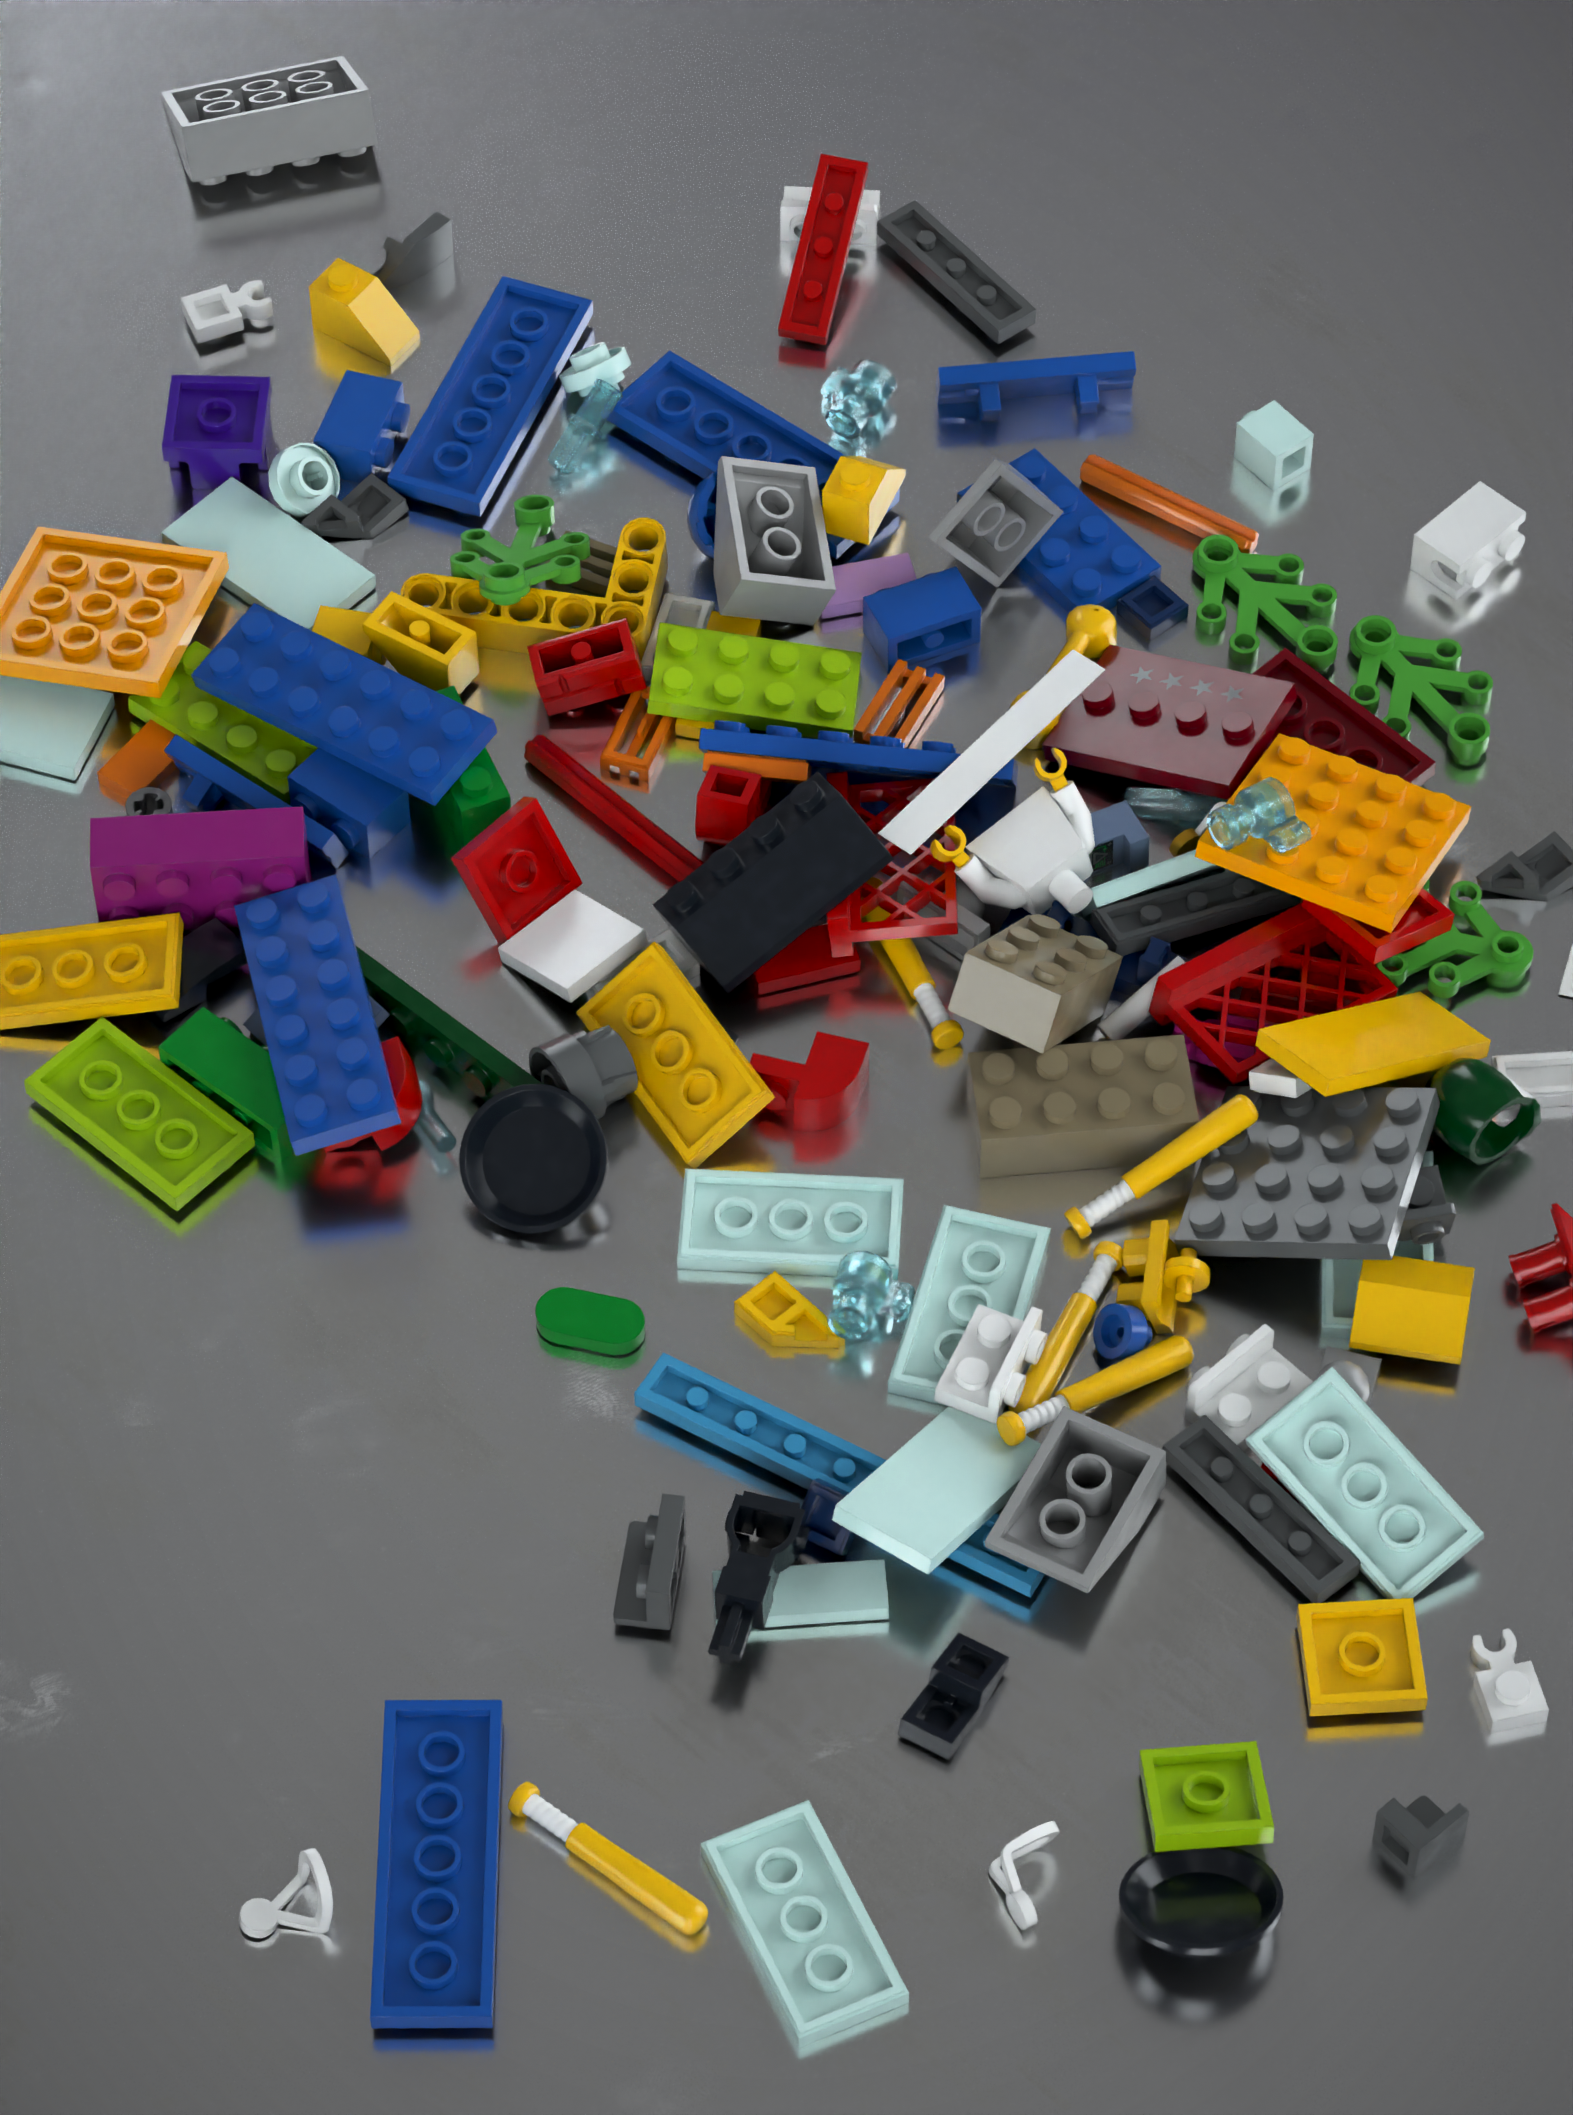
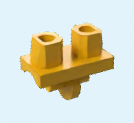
M1168 1220L1151 1221L1149 1237L1124 1240L1123 1265L1129 1277L1144 1275L1143 1282L1118 1285L1116 1298L1117 1304L1138 1307L1144 1313L1146 1320H1150L1157 1334L1173 1333L1177 1300L1189 1302L1192 1298V1293L1201 1292L1208 1287L1211 1276L1208 1265L1197 1259V1251L1195 1249L1183 1248L1180 1255L1178 1254L1175 1242L1169 1238L1170 1224Z

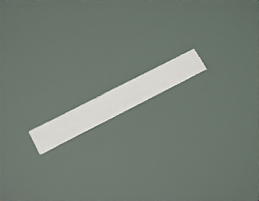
M1072 649L878 834L911 855L1106 669Z

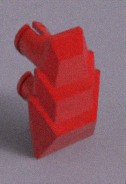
M1557 1203L1552 1204V1209H1550L1557 1229V1234L1554 1235L1555 1240L1516 1255L1508 1256L1520 1289L1567 1271L1569 1276L1572 1275L1573 1277V1218ZM1573 1278L1568 1279L1570 1285L1531 1299L1522 1300L1534 1333L1573 1319Z

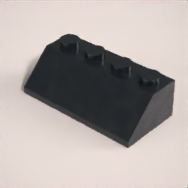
M817 771L808 780L798 784L788 796L767 813L756 818L746 830L726 846L715 851L705 863L684 880L674 884L653 906L672 933L697 962L729 993L888 865L894 858L842 794Z

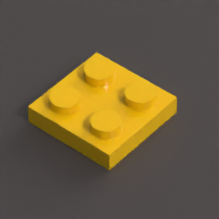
M1413 1598L1298 1604L1296 1618L1309 1717L1426 1710L1428 1697Z

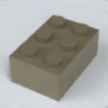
M1040 914L1027 915L965 953L947 1010L1043 1054L1105 1013L1123 956L1108 950V945L1098 938L1087 935L1076 936L1061 929L1060 923L1051 917Z

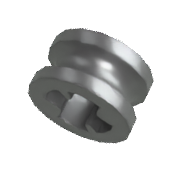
M146 787L134 791L127 798L125 804L127 816L146 815L147 810L152 809L154 810L153 815L173 814L171 798L167 792L160 788Z

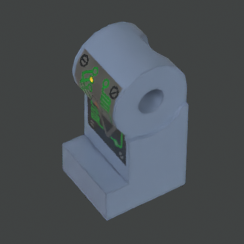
M1126 800L1091 813L1095 847L1088 856L1093 868L1092 874L1124 863L1129 873L1149 866V836Z

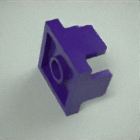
M172 375L162 442L163 461H169V468H180L181 462L188 463L191 486L194 489L215 490L230 477H234L242 483L241 463H258V470H269L273 439L270 415L271 377Z

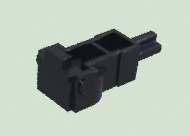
M744 1491L743 1495L735 1494L725 1522L729 1559L727 1565L723 1566L715 1589L716 1619H718L708 1649L710 1655L719 1656L721 1663L731 1665L732 1660L741 1661L751 1629L764 1630L780 1572L787 1569L794 1560L798 1561L802 1549L804 1550L811 1527H806L805 1510L800 1509V1503ZM756 1528V1537L782 1543L771 1549L769 1557L747 1553L750 1546V1536L741 1533L753 1535Z

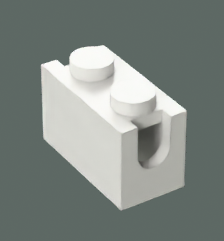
M1479 481L1414 534L1410 569L1457 600L1471 587L1477 588L1481 586L1491 571L1501 562L1512 560L1520 552L1525 542V536L1518 532V526L1525 521L1526 512Z

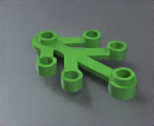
M527 495L514 502L515 524L519 529L510 548L492 538L490 532L485 529H470L460 535L461 552H457L450 557L452 577L478 580L480 594L483 597L490 599L496 605L506 606L518 603L521 597L530 592V586L551 579L557 584H571L579 581L581 578L580 561L587 559L591 554L590 537L582 532H570L562 535L560 539L534 547L538 537L550 533L551 526L555 523L554 501L545 495ZM486 556L496 563L488 565L482 562L480 557ZM550 560L549 563L524 570L525 568Z
M1211 535L1200 542L1193 552L1192 566L1194 571L1205 579L1203 602L1198 605L1196 610L1195 624L1197 629L1204 634L1214 635L1222 632L1226 626L1227 617L1226 607L1222 604L1225 582L1238 593L1239 604L1236 631L1229 639L1228 649L1229 658L1234 663L1249 665L1258 659L1260 640L1256 635L1258 613L1296 647V656L1317 672L1326 670L1334 663L1338 646V638L1335 632L1322 625L1305 627L1281 605L1306 606L1307 612L1317 618L1329 617L1336 610L1337 592L1332 586L1324 583L1313 586L1299 585L1303 580L1304 562L1299 556L1290 553L1280 556L1241 553L1237 543L1225 535ZM1284 569H1291V570H1293L1294 572H1285V571H1283V570H1284ZM1247 573L1273 575L1275 583L1255 581ZM1316 599H1324L1327 602H1318ZM1205 616H1215L1217 618L1208 619ZM1239 646H1247V647H1249L1250 649H1245V650H1243V649H1240V648H1238V647H1239Z
M1371 615L1362 618L1351 630L1349 637L1351 652L1361 660L1357 682L1351 686L1349 696L1372 714L1376 713L1380 700V690L1376 686V681L1382 664L1394 677L1388 715L1382 719L1385 724L1393 730L1401 731L1402 733L1399 734L1410 741L1411 723L1408 720V715L1413 697L1447 732L1448 747L1456 757L1462 760H1473L1483 754L1489 744L1490 725L1488 721L1475 713L1459 714L1436 689L1461 692L1465 702L1471 705H1483L1489 702L1492 696V677L1488 673L1479 670L1468 673L1455 671L1460 666L1462 647L1453 639L1442 638L1436 641L1399 635L1393 622L1386 617ZM1440 654H1449L1452 657H1443ZM1404 656L1430 659L1432 667L1412 665ZM1472 686H1479V687H1482L1483 689H1482V690H1476V689H1473V688H1471V687H1472ZM1359 697H1367V698H1369V699H1371V700L1363 701V700H1359L1358 698H1359Z
M1428 879L1423 889L1429 893L1430 880ZM1460 881L1451 887L1449 908L1455 915L1465 917L1478 936L1461 933L1452 923L1450 931L1417 945L1420 947L1405 954L1399 953L1377 963L1376 967L1397 987L1403 984L1408 976L1431 966L1427 982L1428 990L1436 997L1450 998L1458 992L1459 988L1488 974L1502 981H1511L1519 978L1531 966L1534 951L1530 941L1522 934L1515 931L1501 930L1481 905L1482 891L1477 884L1470 881ZM1458 897H1469L1472 901H1462ZM1455 954L1473 957L1458 966L1450 962H1440ZM1394 966L1399 970L1392 972L1386 970L1385 967ZM1446 977L1451 982L1443 983L1438 981L1437 978Z

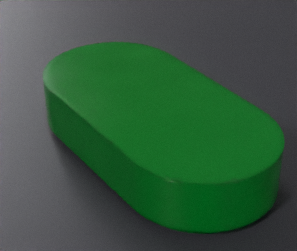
M558 1287L544 1293L537 1301L535 1307L537 1329L545 1339L553 1343L611 1355H623L638 1348L645 1337V1317L643 1311L637 1304L627 1299L575 1288Z

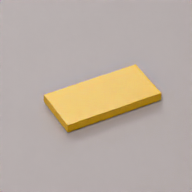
M180 913L0 935V1030L179 1008L184 923Z
M655 941L576 1012L590 1032L609 1025L610 1028L619 1034L626 1044L636 1067L638 1087L634 1093L686 1164L694 1169L702 1164L775 1098L665 949Z
M1421 991L1260 1028L1255 1046L1324 1097L1438 1070L1458 1058L1483 1059L1488 1055L1491 1040Z

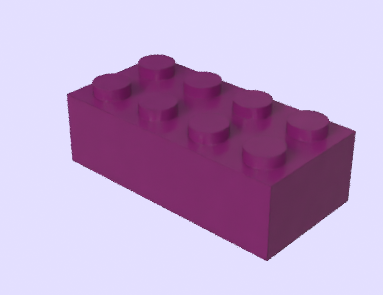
M303 806L90 818V872L98 921L106 922L179 912L184 923V930L196 929L214 918H217L227 928L239 927L234 908L235 905L311 882Z

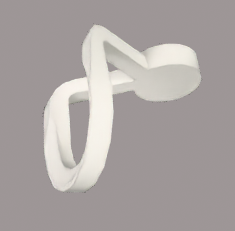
M1055 1821L1034 1827L1010 1841L1003 1848L1001 1856L995 1859L988 1868L990 1876L1007 1895L1006 1904L1009 1913L1016 1925L1022 1930L1037 1924L1038 1919L1031 1899L1021 1888L1013 1862L1034 1852L1059 1835L1060 1831Z
M310 1848L300 1852L296 1877L272 1902L263 1898H253L241 1907L239 1925L245 1934L253 1938H265L276 1930L277 1924L314 1933L328 1932L333 1915V1898L329 1877L318 1851L315 1848ZM311 1869L318 1893V1908L315 1917L310 1918L281 1911L303 1887Z

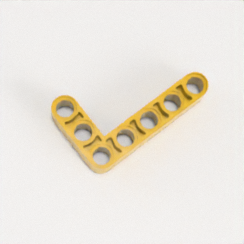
M648 517L631 520L623 527L605 598L530 588V592L521 597L518 603L502 606L492 603L490 599L480 594L478 580L429 573L417 574L407 579L401 588V596L421 606L431 605L426 608L475 631L477 634V647L529 654L527 646L627 618L638 649L640 661H642L656 621L668 570L666 532L658 521ZM631 590H639V591H640V592H638V593H628V591H631ZM473 612H481L479 614L470 615V613ZM522 619H531L529 621L520 622V620ZM572 626H581L579 628H569Z

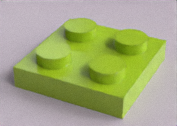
M1256 1741L1139 1750V1769L1155 1852L1273 1843L1274 1823Z

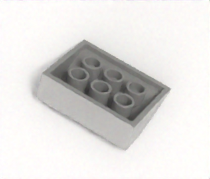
M344 56L161 92L162 102L184 169L192 182L199 181L201 185L220 184L228 179L227 175L246 172L248 176L268 174L274 170V166L291 162L293 166H309L318 163L320 156L338 153L341 157L358 156L366 152V147L378 145L369 89Z

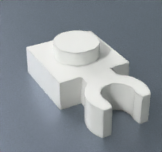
M262 280L249 281L239 291L231 293L227 284L181 297L182 312L198 344L244 330L243 319L264 320L273 315L272 300L270 297L265 298Z
M1509 1628L1502 1630L1500 1638L1502 1650L1498 1652L1486 1649L1480 1634L1474 1635L1470 1655L1475 1666L1482 1671L1475 1672L1473 1685L1490 1733L1546 1722L1549 1708L1531 1660L1514 1663L1517 1641L1513 1632Z

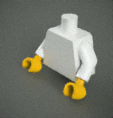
M1057 748L1051 749L1053 756L1059 763V770L1057 772H1045L1037 757L1033 763L1035 775L1039 779L1051 783L1053 790L1050 793L1044 786L967 846L963 831L956 826H947L944 832L953 840L955 851H947L936 839L931 842L933 857L941 862L952 861L956 865L954 872L983 903L1010 909L1022 907L1032 915H1041L1052 906L1054 900L1058 901L1072 914L1082 911L1092 900L1093 891L1083 882L1093 872L1088 856L1095 847L1091 813L1074 782L1066 780L1063 773L1066 769L1067 760L1063 752Z

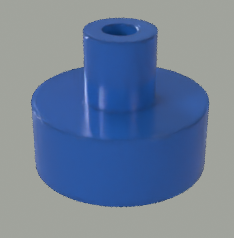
M1117 1303L1108 1304L1099 1312L1093 1328V1339L1097 1351L1104 1358L1123 1360L1143 1350L1145 1346L1150 1344L1153 1335L1151 1327L1147 1325L1144 1313L1138 1307Z

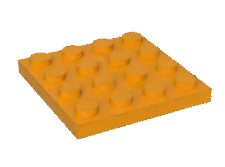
M38 526L0 592V675L161 698L229 569L227 552Z
M1279 733L1199 838L1195 857L1392 933L1467 825L1472 806L1456 801L1447 794L1433 792L1409 783L1397 775L1386 774L1359 764L1352 758L1338 756L1317 748L1302 739Z

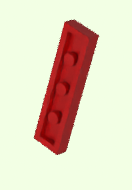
M821 154L781 313L778 336L821 345L827 344L869 168L867 162Z

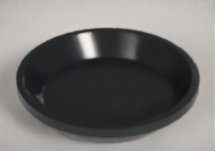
M519 1085L493 1096L478 1109L470 1120L460 1146V1174L469 1198L476 1208L489 1220L515 1232L526 1234L547 1233L574 1222L594 1203L603 1187L607 1174L608 1146L598 1119L588 1106L576 1096L550 1085Z
M1232 1846L1164 1852L1153 1851L1136 1861L1128 1869L1119 1888V1908L1129 1928L1140 1938L1169 1954L1189 1959H1216L1240 1952L1267 1936L1277 1925L1283 1911V1888L1275 1872L1258 1857Z

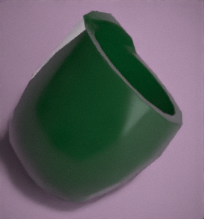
M1456 1059L1434 1072L1424 1087L1436 1088L1440 1101L1433 1126L1435 1133L1451 1149L1477 1165L1490 1163L1504 1155L1519 1141L1530 1136L1542 1121L1541 1108L1534 1097L1495 1067L1477 1059ZM1520 1104L1516 1118L1505 1127L1499 1126L1492 1121L1501 1111L1512 1105Z

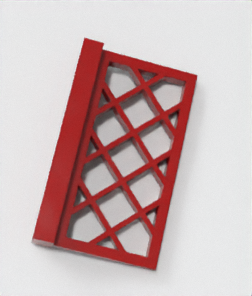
M847 772L827 773V781L842 794L874 834L879 833L936 779L849 785ZM884 801L889 804L887 808L876 816L861 808V803ZM954 813L935 831L942 836L938 842L947 851H955L953 840L944 832L947 826H956ZM888 842L885 845V848L892 857L902 851L901 848L892 842ZM923 844L912 853L917 858L904 868L890 862L880 870L890 876V879L877 889L865 882L827 913L832 957L854 956V942L958 934L957 874L954 872L956 865L952 861H938L933 857L931 847L928 848ZM931 865L944 874L929 885L916 876ZM902 881H905L919 892L904 905L890 898L891 895L899 890ZM931 901L945 910L946 916L923 918L916 913ZM877 906L891 914L884 921L862 923V918Z
M1302 903L1157 978L1148 1011L1149 1014L1161 1026L1173 1021L1234 1085L1248 1078L1249 1071L1271 1059V1057L1255 1046L1258 1030L1264 1028L1265 1020L1286 1023L1319 1015L1304 1012L1305 999L1335 1004L1334 1011L1396 997L1398 988L1375 965L1371 964L1301 906ZM1325 941L1339 955V961L1309 956L1310 949ZM1276 966L1299 969V982L1269 977L1270 970ZM1308 971L1337 976L1336 989L1307 984ZM1345 978L1365 981L1374 991L1367 995L1344 991ZM1236 987L1259 990V1003L1229 998L1230 990ZM1268 992L1298 997L1297 1009L1291 1010L1267 1005ZM1196 1008L1220 1012L1219 1025L1197 1021L1189 1012ZM1227 1013L1256 1018V1032L1227 1027ZM1224 1041L1254 1047V1055L1238 1063L1224 1048Z

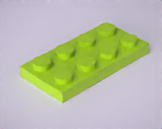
M659 622L647 713L704 722H715V720L745 723L746 727L762 731H766L767 725L797 728V732L802 733V737L818 739V731L850 734L849 737L852 738L862 653Z
M198 641L192 643L184 652L161 698L134 694L128 697V707L131 714L146 723L150 719L287 804H290L287 776L318 749L197 688L191 674L212 651Z
M103 1016L24 1080L26 1094L176 1211L181 1209L255 1146L254 1133Z

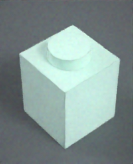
M1273 400L1257 411L1248 412L1237 422L1234 457L1274 491L1311 468L1314 434Z

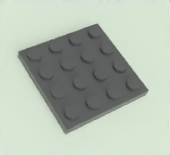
M1227 1086L1221 1105L1236 1095H1246L1255 1105L1258 1111V1119L1240 1134L1202 1157L1174 1238L1178 1254L1180 1255L1183 1248H1193L1197 1251V1256L1392 1260L1440 1106L1436 1088L1364 1087L1324 1097L1312 1088L1299 1097L1292 1098L1254 1092V1090H1250V1086Z

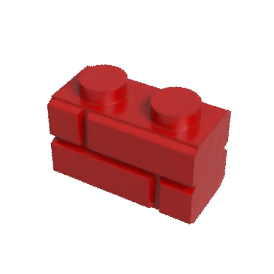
M627 618L527 646L536 686L548 717L619 697L620 695L647 689L638 649Z

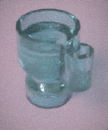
M868 359L858 361L850 371L842 367L835 368L820 390L823 397L830 403H833L825 415L828 426L841 437L847 439L857 438L867 425L868 418L880 414L895 394L897 384L892 373L883 365Z
M1272 777L1265 778L1241 790L1234 799V805L1225 804L1209 812L1207 815L1208 831L1214 842L1223 850H1230L1246 842L1248 835L1256 839L1263 838L1279 853H1285L1311 839L1309 826L1295 815L1294 802L1290 793L1279 780Z
M868 1251L847 1253L840 1261L831 1288L834 1301L827 1317L828 1326L834 1334L843 1339L860 1340L870 1333L875 1314L886 1316L893 1322L905 1321L909 1317L916 1294L915 1288L908 1283H900L892 1279L891 1267L879 1255Z

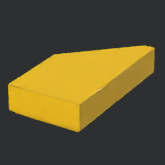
M776 1271L772 1272L734 1301V1313L771 1346L840 1348L845 1344V1332Z

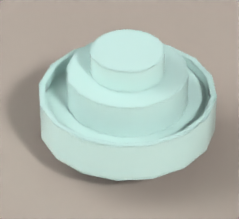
M601 342L570 356L569 360L572 366L559 374V378L566 393L578 391L580 397L590 395L593 402H596L620 391L617 383L625 378L623 371L631 365V360L625 347L608 350L605 342Z
M302 442L281 450L271 462L268 471L269 487L274 500L287 513L295 517L306 518L331 494L336 498L338 497L340 474L336 464L330 455L317 445Z

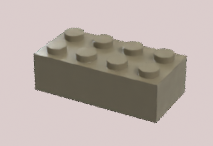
M1184 1034L1055 1045L1043 1054L1029 1047L968 1053L967 1097L980 1179L1139 1165L1199 1122Z

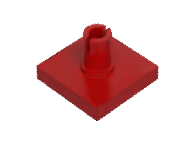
M524 796L451 857L498 944L505 943L558 901L583 884L537 798Z
M1423 888L1392 933L1303 899L1301 905L1375 966L1383 960L1450 931L1455 915Z

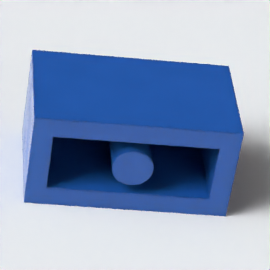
M346 370L313 439L314 444L324 449L334 460L340 474V479L361 483L369 474L373 473L378 477L382 467H389L394 452V440L398 432H405L410 418V405L404 403L403 382Z
M955 566L937 573L926 574L919 579L892 588L881 589L874 594L863 597V632L887 673H889L898 659L908 662V666L981 642L982 608Z
M319 748L287 776L290 805L292 807L303 806L304 814L332 831L346 849L353 848L368 859H371L411 822L408 792Z

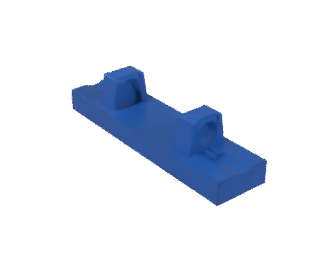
M1134 351L938 367L935 385L937 405L977 401L980 422L1000 420V399L1075 393L1078 414L1096 413L1097 404H1099L1098 391L1132 388L1137 370Z
M177 734L164 749L168 757L174 760L176 767L193 779L182 798L195 812L213 811L223 798L241 810L292 807ZM304 814L308 851L335 869H338L349 852L332 831Z

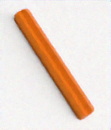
M1089 455L1081 465L1080 479L1083 482L1202 539L1211 535H1225L1237 543L1241 553L1252 554L1258 544L1259 534L1255 530L1098 455Z

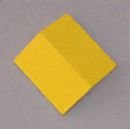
M1393 1255L1392 1260H1363L1349 1348L1460 1365L1475 1268Z

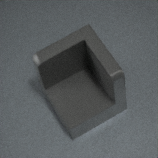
M1425 1795L1418 1797L1406 1808L1395 1798H1392L1376 1813L1372 1841L1415 1880L1465 1838L1469 1810L1459 1803L1445 1814Z

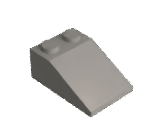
M727 456L720 457L717 468L713 567L720 615L815 625L834 595L836 586L815 467Z
M995 458L928 537L998 588L1064 511L1011 465Z
M1063 1406L984 1541L985 1547L1085 1593H1089L1139 1532L1166 1485V1451Z

